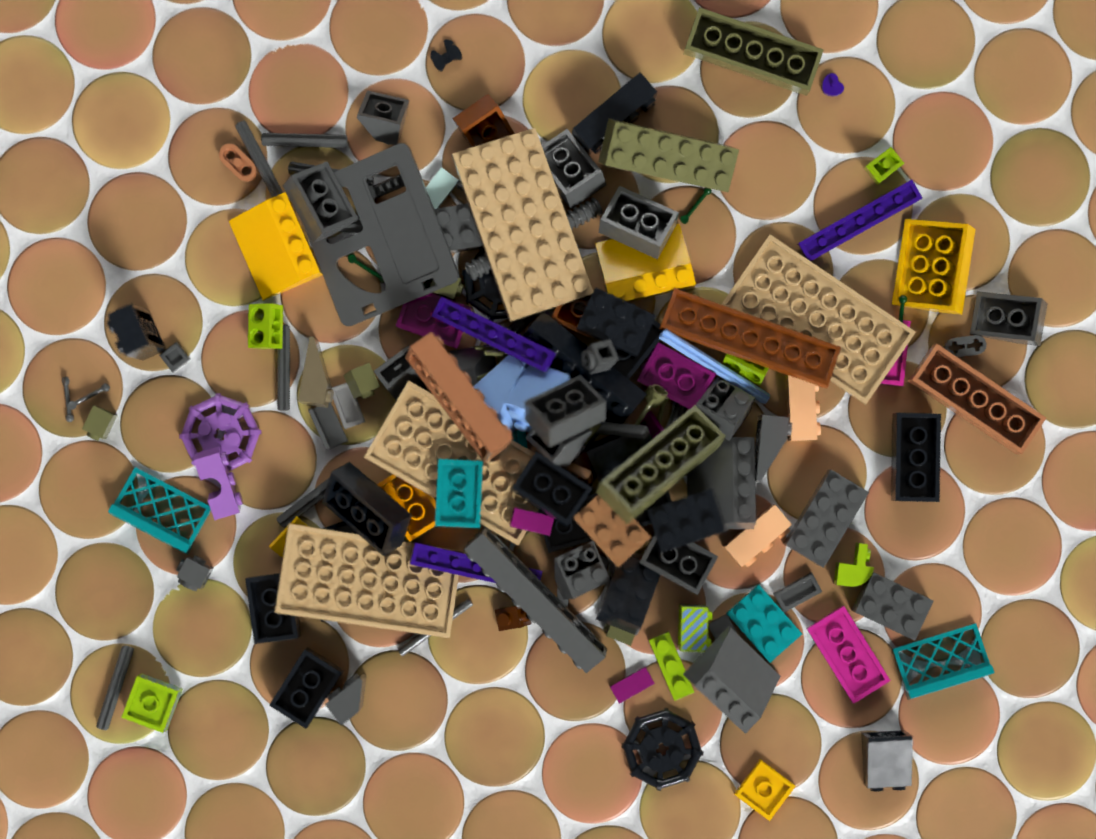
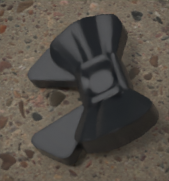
M444 40L447 50L444 54L441 55L434 50L431 51V60L435 68L440 72L453 60L463 59L460 49L453 45L454 42L452 40Z

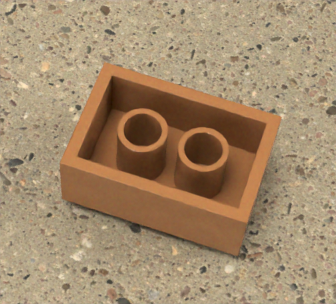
M598 494L573 517L617 567L651 538L635 519L626 524Z

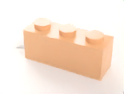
M787 375V417H789V422H792L791 436L788 435V440H818L817 435H821L820 422H817L816 414L820 413L819 400L816 401L815 392L819 391V386Z
M772 504L756 518L754 529L741 530L723 547L740 567L744 565L749 567L757 560L755 556L759 552L765 553L774 545L772 541L777 537L781 539L790 532L789 527L792 524L779 508Z

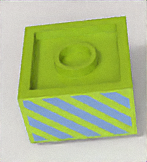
M679 604L678 649L680 651L704 652L712 644V640L708 637V620H712V612L706 605Z
M142 673L136 677L121 718L164 733L169 728L183 688Z

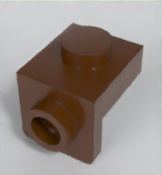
M510 606L495 609L499 631L521 628L532 624L527 617V613L522 608Z

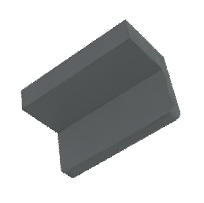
M329 402L328 408L316 407L308 410L326 450L348 442L332 403Z

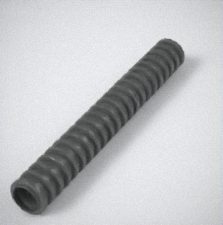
M591 198L590 202L586 201L584 205L580 204L579 208L574 207L573 211L568 210L566 216L571 230H573V227L578 228L579 224L584 225L585 221L590 222L591 218L595 219L596 215L601 216L603 211L599 202L595 198ZM486 253L483 254V257L478 256L477 260L472 259L471 263H465L466 272L473 281L477 280V277H483L484 273L486 275L489 274L491 270Z

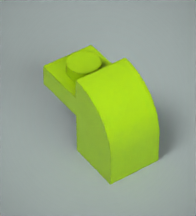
M856 543L853 564L836 562L834 584L855 587L869 580L874 567L866 566V562H869L871 554L868 544Z

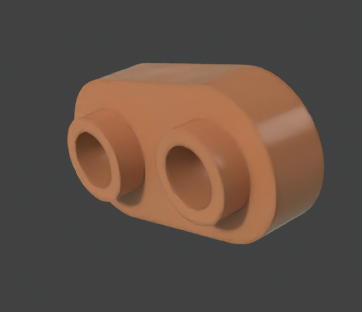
M226 144L220 149L219 158L221 162L237 178L243 182H250L256 177V165L236 145ZM233 152L235 157L231 160L228 159V154ZM250 168V173L244 175L243 169Z

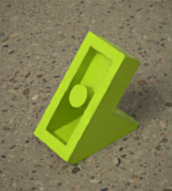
M890 147L866 165L864 169L878 185L905 163L894 149Z

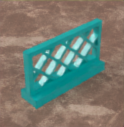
M135 467L108 512L112 516L188 555L211 509L209 505ZM137 474L145 477L147 486L138 489L134 488L133 481ZM162 486L165 488L167 496L154 499L151 488ZM148 489L151 501L139 504L136 493ZM134 494L136 505L127 508L120 504L124 496ZM181 496L184 498L186 506L173 509L170 498ZM168 499L171 511L158 514L155 503ZM187 500H189L190 502H192V503H194V504L188 505ZM153 504L156 515L148 518L144 517L140 507ZM200 506L206 509L201 518L192 519L190 508ZM138 508L139 513L133 511V509ZM187 509L190 521L178 524L175 513ZM172 514L175 525L165 528L161 524L160 517ZM191 524L193 533L188 540L181 536L179 527Z
M976 623L892 649L908 700L995 673L993 666L990 665ZM971 629L975 636L972 645L960 640L963 633ZM960 633V635H959L958 638H956L955 636H953V635H955V634ZM945 637L956 641L951 652L940 646ZM928 643L935 647L930 658L919 653L923 644ZM958 643L970 648L965 659L954 654ZM918 646L916 651L911 649L913 647ZM938 649L949 654L945 665L933 660ZM908 650L914 653L910 664L901 661L898 652ZM973 650L981 654L984 663L975 665L968 661ZM917 655L928 661L923 672L912 667ZM952 656L963 662L958 671H953L947 667ZM931 663L943 668L939 677L933 678L926 674ZM966 664H968V665L971 666V667H968V668H965V669H964V667H965ZM910 669L921 674L918 683L909 685L907 679ZM945 670L950 672L948 674L943 675ZM924 676L929 678V680L922 681Z

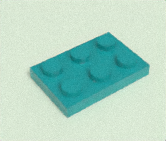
M438 459L435 526L480 528L483 461Z
M759 584L726 612L769 663L802 635L800 630Z

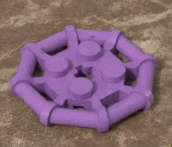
M216 393L214 397L195 406L191 405L188 408L189 413L182 433L179 434V439H182L193 466H195L193 461L195 453L198 452L191 439L198 438L203 448L202 451L220 446L222 452H226L227 455L237 452L239 457L229 461V465H227L229 471L252 461L251 458L256 443L262 432L259 430L249 409L250 405L247 402L242 403L222 396L221 393ZM223 405L236 409L237 411L234 416L222 412ZM216 406L217 412L207 417L201 413ZM242 415L250 430H243L238 420ZM197 417L201 420L198 433H191ZM220 428L221 431H226L224 440L215 437L217 429ZM244 435L250 437L244 451L240 446Z

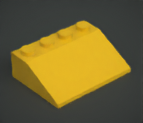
M286 192L272 197L229 220L263 301L323 275L294 206Z
M905 219L892 305L900 306L899 297L905 295L907 302L904 307L962 315L976 229L969 224Z
M680 223L676 224L658 259L614 239L595 243L606 292L626 302L671 293L674 291V288L683 290L695 287L696 285Z

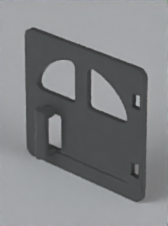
M399 143L333 172L341 187H346L349 190L363 230L334 244H331L327 238L313 243L307 230L306 233L343 325H356L458 281V269L412 151L407 144ZM391 167H398L399 175L374 186H368V177ZM406 187V191L379 204H376L374 201L388 193ZM367 246L371 247L386 285L385 291L383 293H372L359 288L342 273L337 265L338 260ZM433 278L436 285L425 289L423 282ZM373 303L376 310L365 314L363 307Z

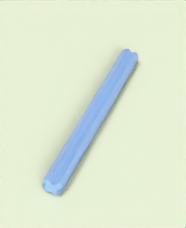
M668 329L661 331L659 335L660 340L706 369L716 373L722 379L756 397L755 399L760 403L766 404L769 400L770 394Z

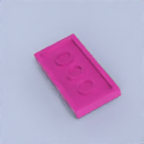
M845 606L839 607L806 628L853 704L891 681Z

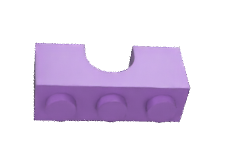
M220 446L195 453L193 461L200 480L214 478L221 484V488L218 491L209 493L208 503L214 520L240 513L243 499L240 492L236 493L234 487L236 479L234 473L228 470L229 459L227 453L222 452Z

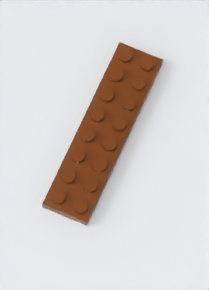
M675 288L659 329H668L684 339L825 389L829 386L841 349L840 346Z

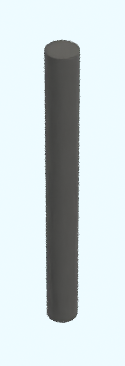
M469 598L454 608L452 620L473 606ZM418 634L398 649L399 653L403 657L431 635Z

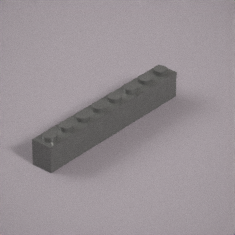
M482 528L467 542L464 548L466 556L471 561H475L481 567L482 572L496 582L500 591L506 592L511 597L516 607L522 608L527 613V617L531 622L537 623L542 628L547 638H552L557 643L562 653H567L572 658L574 665L578 669L588 673L606 658L608 648L490 529Z

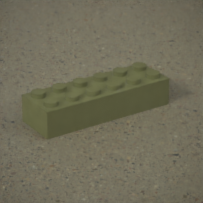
M699 7L684 54L807 96L824 49Z
M609 119L598 162L609 167L729 192L739 149Z
M694 405L601 481L596 493L628 524L721 446L726 436Z

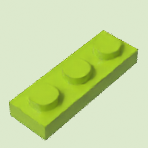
M669 631L649 639L674 701L694 693L690 681L683 675L685 669Z

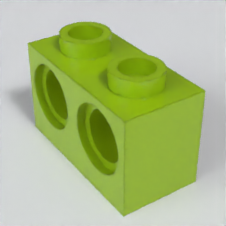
M271 303L249 304L248 348L282 349L283 305Z
M726 354L722 363L759 386L769 368L730 354Z

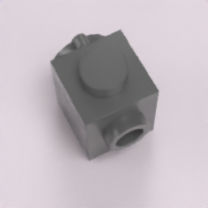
M611 339L591 344L582 352L581 356L582 366L590 374L610 370L619 360Z
M199 556L187 557L186 560L182 559L176 571L179 572L177 578H179L178 582L188 589L197 591L198 588L202 589L205 587L214 568L206 565V560Z

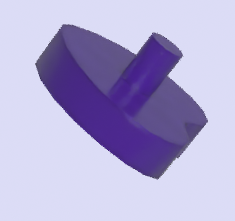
M831 73L824 78L822 92L825 95L838 96L844 91V85L838 81L836 74Z

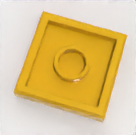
M759 759L734 795L770 821L796 786Z

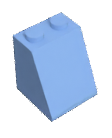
M508 355L473 387L475 390L479 389L482 392L487 406L494 408L498 414V419L513 433L516 428L504 402L528 365Z
M529 365L504 402L514 427L521 432H530L532 427L525 421V401L569 381V375L551 368L545 373Z

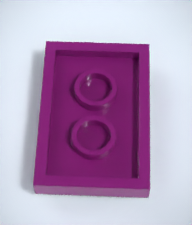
M430 293L402 306L396 327L423 337L432 332L435 337L439 336L445 345L458 348L463 331L432 317L441 296ZM452 301L470 311L472 310V307Z
M658 342L637 381L647 387L654 384L662 386L668 392L667 397L687 409H691L710 387L716 373Z

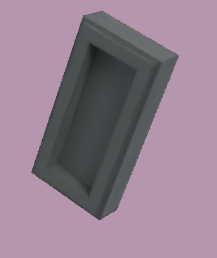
M811 572L773 594L785 613L820 594L822 590Z

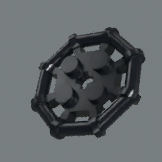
M484 248L479 249L480 251L474 257L475 260H477L478 256L483 257L485 253ZM466 269L462 270L461 275L464 277L467 298L465 302L467 305L473 306L493 322L497 319L508 318L505 309L498 310V305L503 304L492 271L490 270L487 275L484 273L481 278L477 277L481 290L474 292L473 280L467 274ZM484 296L490 302H493L491 309L479 301V299Z
M664 708V710L642 717L637 716L624 743L621 744L629 765L631 777L642 780L655 787L657 791L685 781L689 782L690 776L700 757L704 754L694 727L696 724L669 711V708ZM662 720V726L649 729L646 725ZM668 720L681 726V730L677 732L667 726ZM642 729L645 732L643 740L640 744L634 743ZM688 734L692 748H685L682 740L683 735ZM660 743L669 747L664 755L661 752H656ZM633 750H640L643 762L638 765ZM684 755H691L685 769L683 770V768L679 765L682 762ZM646 766L650 767L652 770L657 771V778L642 770ZM673 769L677 770V775L663 779V772Z

